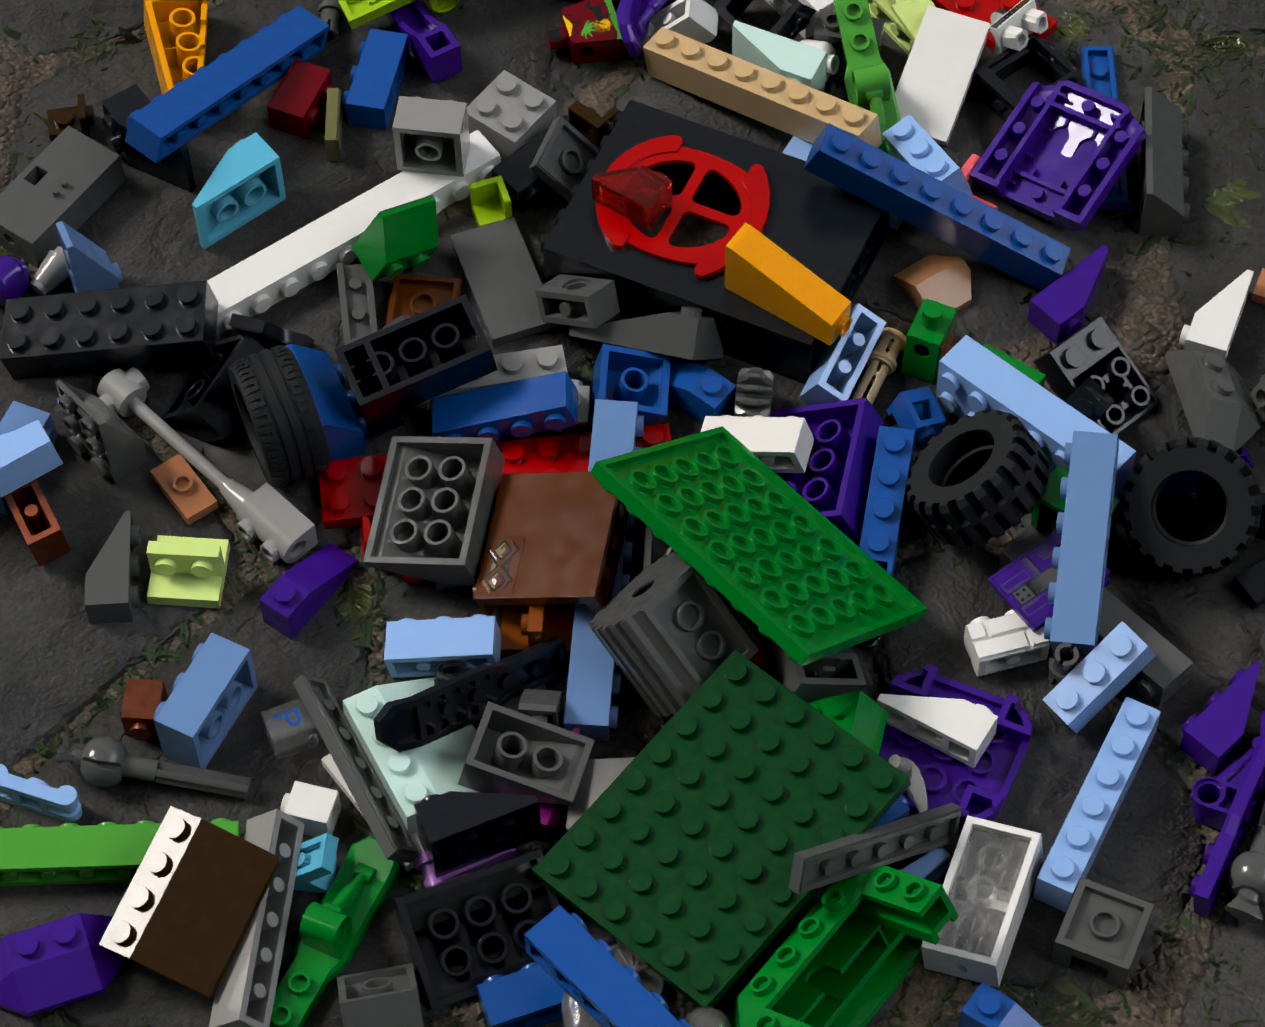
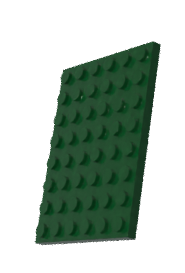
M734 650L532 869V872L536 878L695 1005L708 1013L817 891L818 888L797 894L789 889L794 853L852 834H861L871 829L911 785V782L907 775L738 651Z

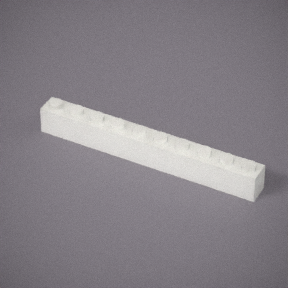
M477 129L469 134L470 149L464 177L402 171L207 280L218 300L216 334L219 336L228 330H233L229 325L232 313L247 317L264 313L279 301L294 296L299 290L315 281L324 279L329 273L337 269L336 263L343 262V265H348L355 261L357 256L352 246L380 211L433 195L436 200V214H438L442 209L454 202L465 199L470 194L469 184L492 178V169L501 163L500 154Z

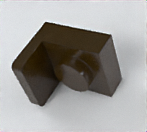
M77 94L78 106L47 110L50 142L68 125L90 138V125H95V114L93 105L86 104L84 94Z
M577 100L568 107V117H570V124L599 149L604 135L611 133L614 119L620 110L613 107L601 117L595 109L586 107Z

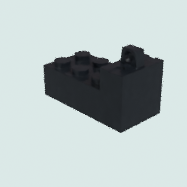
M465 294L335 349L348 386L372 439L404 426L401 411L498 370L490 345Z

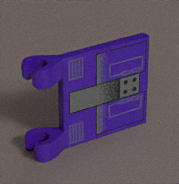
M1056 528L1045 540L988 578V583L1033 632L1045 625L1046 617L1053 616L1054 604H1048V591L1050 582L1057 581L1058 569H1052V556L1054 547H1060L1062 534H1056ZM1107 567L1104 587H1106L1110 583V578L1108 576L1111 572Z

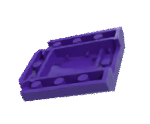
M1069 80L1058 81L1057 85L1041 86L1040 82H1032L970 173V177L976 185L996 198L1071 231H1084L1147 137V134L1142 125L1133 117L1125 103Z

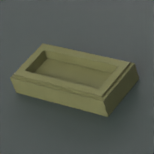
M327 88L325 121L327 160L339 161V158H341L343 125L341 90L339 88Z

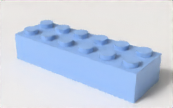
M965 335L939 361L935 399L940 407L959 418L966 415L971 417L975 415V412L983 410L989 413L991 410H999L1013 414L1023 423L1048 457L1049 476L1057 466L1069 471L1070 465L1064 464L1065 444L1072 443L1073 431L1109 433L968 335ZM1118 439L1119 455L1114 496L1120 499L1122 489H1124L1127 481L1126 478L1133 469L1136 450Z

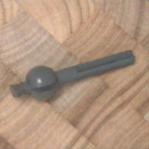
M98 736L89 740L84 749L74 747L73 750H70L65 745H59L56 756V763L62 764L65 761H70L72 766L80 767L82 777L88 783L99 788L112 787L119 784L123 777L248 799L252 784V777L128 755L126 747L119 740L109 736Z
M1265 797L1249 851H1245L1237 856L1228 868L1227 883L1236 898L1224 908L1239 921L1261 924L1263 921L1258 903L1265 902Z

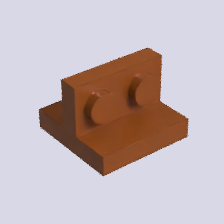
M575 604L503 605L500 656L509 657L557 636L565 640L566 657L570 658Z

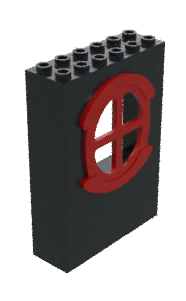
M629 100L624 111L620 110L616 114L611 133L604 135L597 157L595 160L590 159L581 184H576L573 187L567 208H562L559 211L554 230L543 238L540 252L543 253L544 259L541 272L545 275V283L559 274L614 280L620 313L617 315L626 319L667 312H681L682 306L702 309L703 316L715 319L724 355L806 384L826 343L726 289L725 246L746 222L850 300L852 304L889 234L890 213L804 170L803 168L806 163L804 160ZM676 163L694 170L682 193L679 195H672L636 181L640 173L664 164ZM706 175L727 181L733 187L741 204L739 214L731 216L693 201ZM633 194L671 209L657 236L648 237L630 222L623 206L627 195ZM685 215L700 218L729 230L725 237L708 245L676 247L669 243Z

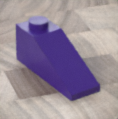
M1106 245L1101 246L1030 299L1027 320L1054 344L1057 345L1082 327L1084 318L1106 269L1109 248Z
M329 543L283 573L259 599L264 623L293 640L359 565V560L334 544Z

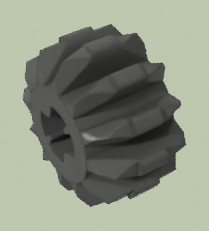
M751 367L742 368L739 371L734 416L753 417L761 415L770 417L774 376L770 370Z

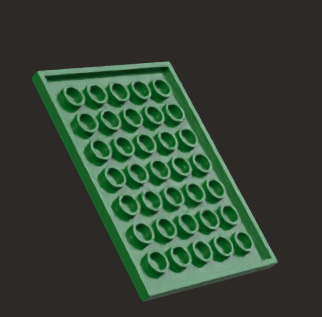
M723 426L597 461L590 471V474L600 482L601 487L606 492L613 494L621 501L631 515L639 518L652 530L656 538L666 542L678 553V557L684 563L691 565L704 577L705 582L710 587L722 593L731 602L735 610L745 614L758 626V630L764 636L771 638L785 651L786 656L790 660L801 666L921 620L928 610L922 602Z

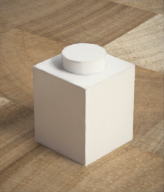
M295 781L291 793H285L280 810L305 823L304 835L312 837L325 833L332 835L341 811L339 792Z

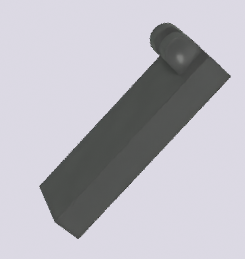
M342 262L336 263L344 345H347L377 332L378 326L373 281L362 264L343 266Z

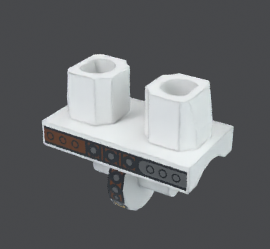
M1021 0L1009 11L997 9L991 14L990 21L992 25L989 29L995 39L994 53L999 55L1008 48L1020 52L1027 46L1029 41L1028 35L1031 32L1042 34L1048 29L1047 14L1044 11L1037 10L1035 0Z

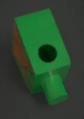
M930 299L923 300L906 336L901 367L902 374L934 384L938 375L939 361L949 352L957 335V310L955 308ZM922 346L928 348L929 355H921Z

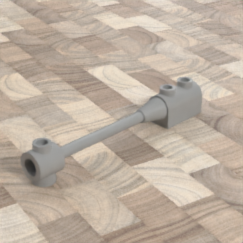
M131 367L128 371L124 372L122 369L117 368L111 370L102 378L97 387L99 398L122 417H129L135 413L218 487L222 496L236 513V518L239 521L236 524L238 532L247 541H250L255 536L263 542L260 545V550L269 561L275 562L278 558H281L287 564L294 563L318 544L315 524L266 482L254 492L231 478L229 479L144 403L147 397L146 391L150 389V386L139 370Z

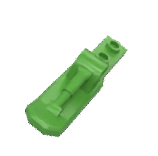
M834 0L833 6L847 64L844 85L848 102L878 114L882 140H885L882 133L898 123L901 118L890 70L880 57L868 0ZM886 142L888 154L894 156Z

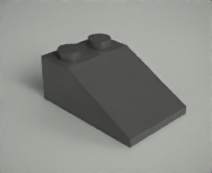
M488 701L466 758L458 785L480 793L536 795L540 803L572 806L595 740Z

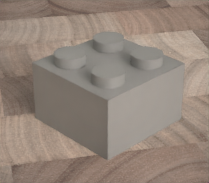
M503 70L467 106L469 134L478 129L497 150L501 159L505 160L547 129L553 119L557 118L556 100Z
M399 96L392 126L397 170L464 177L470 149L467 103L454 100L426 99L417 96Z

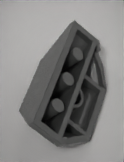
M1194 349L1167 351L1164 357L1193 437L1221 442L1222 445L1229 449L1232 448L1234 451L1240 449L1261 427L1242 377L1223 356L1216 353H1206Z

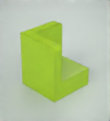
M501 175L469 184L471 210L478 227L512 217L511 199Z

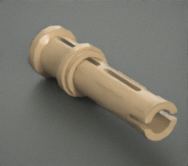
M883 328L878 338L879 341L867 360L868 367L852 399L862 398L868 385L871 384L872 386L866 398L872 405L886 376L895 371L898 355L905 348L906 336L894 328Z

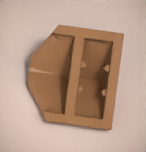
M929 254L893 275V280L918 308H920L924 299L937 301L953 307L957 311L971 304V269L959 256Z

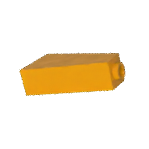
M745 222L725 246L726 289L829 346L833 344L839 335L843 337L848 332L853 320L850 317L851 301L754 227Z

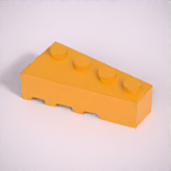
M144 0V27L162 95L171 90L177 82L184 81L195 74L200 67H205L208 0Z

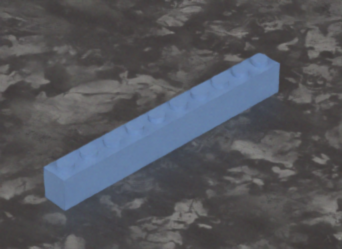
M595 399L588 472L592 470L597 461L642 449V447H636V437H643L644 416H638V402ZM630 513L611 600L630 583V574H624L625 563L632 564L633 542L627 541L628 531H635L636 517ZM575 604L564 729L572 731L574 728H578L583 736L595 741H609L610 728L617 729L618 706H612L613 694L620 695L621 673L615 672L616 662L590 629L589 623L595 616L586 604Z

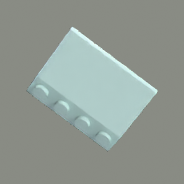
M437 677L376 685L342 700L344 715L409 835L418 831L414 805L420 803L427 796L433 794L441 795L449 791L477 792L458 785L466 758L477 732L473 724L425 746L403 752H398L376 740L373 719L387 702L410 697L434 686V680Z

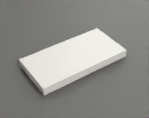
M927 6L895 91L901 120L910 114L936 143L948 145L973 78L974 70L977 67L989 35L991 23L934 6Z

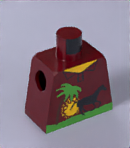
M584 0L565 7L560 11L561 28L545 32L549 51L567 47L571 60L575 64L626 59L625 45L618 27L617 14L611 0Z

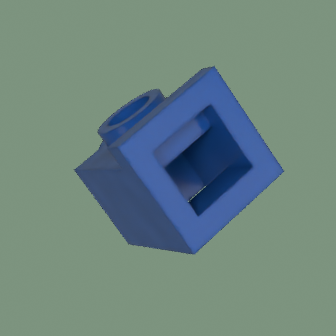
M929 386L900 392L886 410L889 416H894L899 428L915 430V440H917L919 445H926L933 436L937 437V433L947 422Z

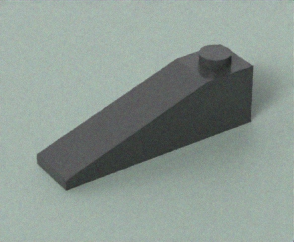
M682 306L681 312H667L603 323L596 329L585 327L572 328L569 332V336L689 360L723 358L724 352L715 319L703 316L702 309Z

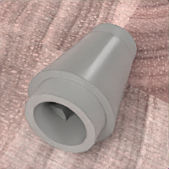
M57 246L54 251H48L29 283L30 287L40 296H46L69 278L62 247Z

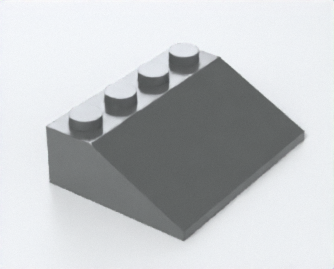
M392 436L363 559L364 565L444 585H474L478 580L481 568L480 556L486 547L488 523L493 518L496 505L495 493L499 489L505 458L493 438Z

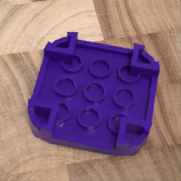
M924 664V669L909 671L902 676L897 674L890 683L888 694L965 699L973 704L986 706L993 714L998 716L995 736L975 768L887 723L879 756L887 762L892 755H899L915 763L925 783L928 810L949 803H954L961 807L962 812L958 830L963 829L967 815L994 822L1004 807L1028 751L1033 723H1030L1029 715L1020 705V699L1010 693L1004 699L938 675L937 666ZM905 790L903 795L909 803L910 813L918 814L916 806Z

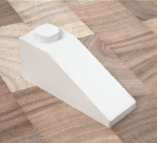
M1247 269L1195 312L1191 326L1184 324L1179 339V344L1184 346V350L1194 349L1206 353L1213 352L1223 356L1225 359L1227 358L1250 291L1254 271Z
M880 694L877 699V704L888 711L887 724L972 768H975L996 733L998 716L993 714L986 706L973 704L965 699Z

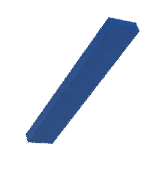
M1081 46L1079 55L1082 86L1119 101L1113 46ZM1124 169L1098 210H1128L1129 199L1126 169Z

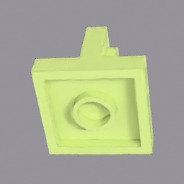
M158 535L157 541H148L146 554L151 570L147 592L148 604L220 608L230 552L229 540Z

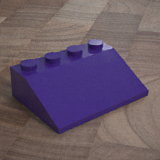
M867 398L773 410L771 417L796 416L805 418L814 437L805 474H776L850 540L860 539L879 425L884 426V421Z

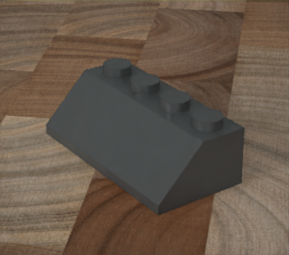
M1145 87L1139 117V124L1142 125L1147 134V137L1138 149L1139 235L1180 237L1182 224H1188L1190 214L1189 203H1184V197L1188 196L1189 177L1183 176V170H1187L1188 150H1182V144L1187 142L1188 125L1182 123L1180 108L1154 88Z

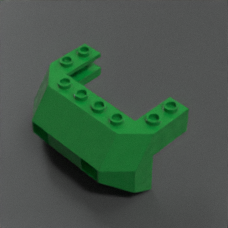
M885 865L833 883L739 994L731 1020L732 1027H865L922 957V942L926 941L936 945L940 941L938 933L949 920L955 922L959 917L943 886Z

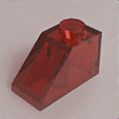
M645 166L597 173L591 178L592 200L649 230L672 203V180L668 179L663 173L655 172Z

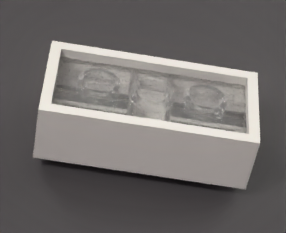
M967 815L943 883V888L959 917L955 922L949 920L938 933L940 941L936 945L926 941L922 942L921 950L924 968L979 983L983 981L988 985L999 988L1043 859L1041 833Z

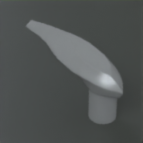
M892 755L888 762L910 778L911 785L906 789V792L916 806L918 813L927 811L926 787L920 770L910 759L900 757L899 755Z

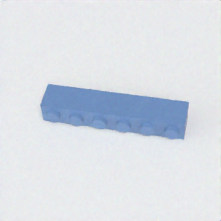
M1073 431L1072 443L1065 444L1064 464L1070 465L1068 477H1062L1060 486V499H1066L1064 512H1058L1056 521V534H1062L1060 547H1054L1052 556V569H1058L1057 581L1050 582L1048 591V604H1054L1053 616L1046 617L1044 626V639L1050 640L1052 652H1055L1057 646L1066 642L1072 644L1071 650L1076 646L1079 654L1088 655L1098 645L1119 455L1118 434Z

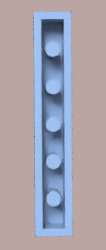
M1129 697L1125 698L1038 874L1033 899L1065 913L1067 912L1081 877L1086 878L1154 738L1161 713L1160 710Z

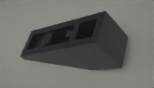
M565 114L563 118L570 123V117ZM549 127L492 169V177L502 176L511 199V206L519 213L530 205H536L549 187L529 169Z

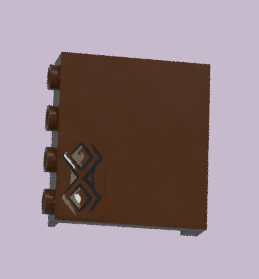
M590 472L503 474L500 488L495 493L496 505L493 518L488 523L486 547L480 556L481 568L478 580L473 585L474 601L487 616L493 615L495 605L586 604L595 616L611 600L629 517L626 506L613 494L606 492L601 487L600 482Z

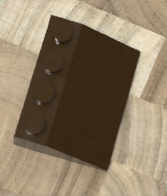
M170 806L98 945L121 960L212 999L282 859L202 818Z

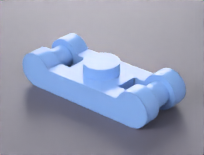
M0 764V801L65 822H75L82 816L81 803L74 787L64 785L56 789L38 778L30 777L25 779L9 774L6 766Z

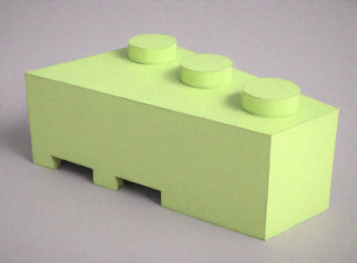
M868 0L871 17L885 19L884 31L909 55L927 6L936 7L931 0Z

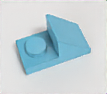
M325 833L301 843L294 890L327 893L335 879L337 867L336 853L339 838Z

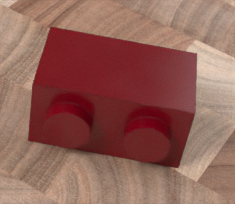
M294 59L267 105L270 128L306 139L313 127L316 128L321 120L322 110L327 102V88H336L332 82L331 70Z

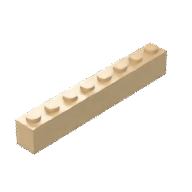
M661 27L642 47L649 76L813 144L830 123L877 148L882 144L878 114L672 30Z

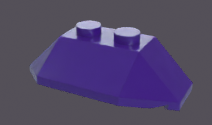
M77 913L4 936L0 940V1007L30 1017L104 993L125 963L124 960L114 956L98 945L113 916Z

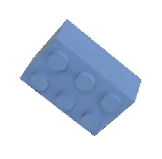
M212 632L205 643H200L196 647L192 656V663L186 672H181L177 676L171 695L166 702L162 701L158 705L154 713L153 719L165 757L182 765L206 768L258 687L250 649Z

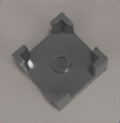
M1081 877L1055 939L1050 962L1068 968L1072 956L1109 969L1106 982L1124 989L1138 947L1148 929L1154 904Z

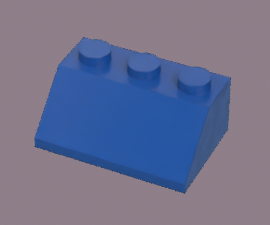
M295 344L285 345L295 355L311 392L326 437L330 461L348 459L365 453L364 438L369 437L368 428L363 417L357 418L354 413L357 410L356 402L351 390L345 391L342 386L345 383V379L340 365H333L327 352Z

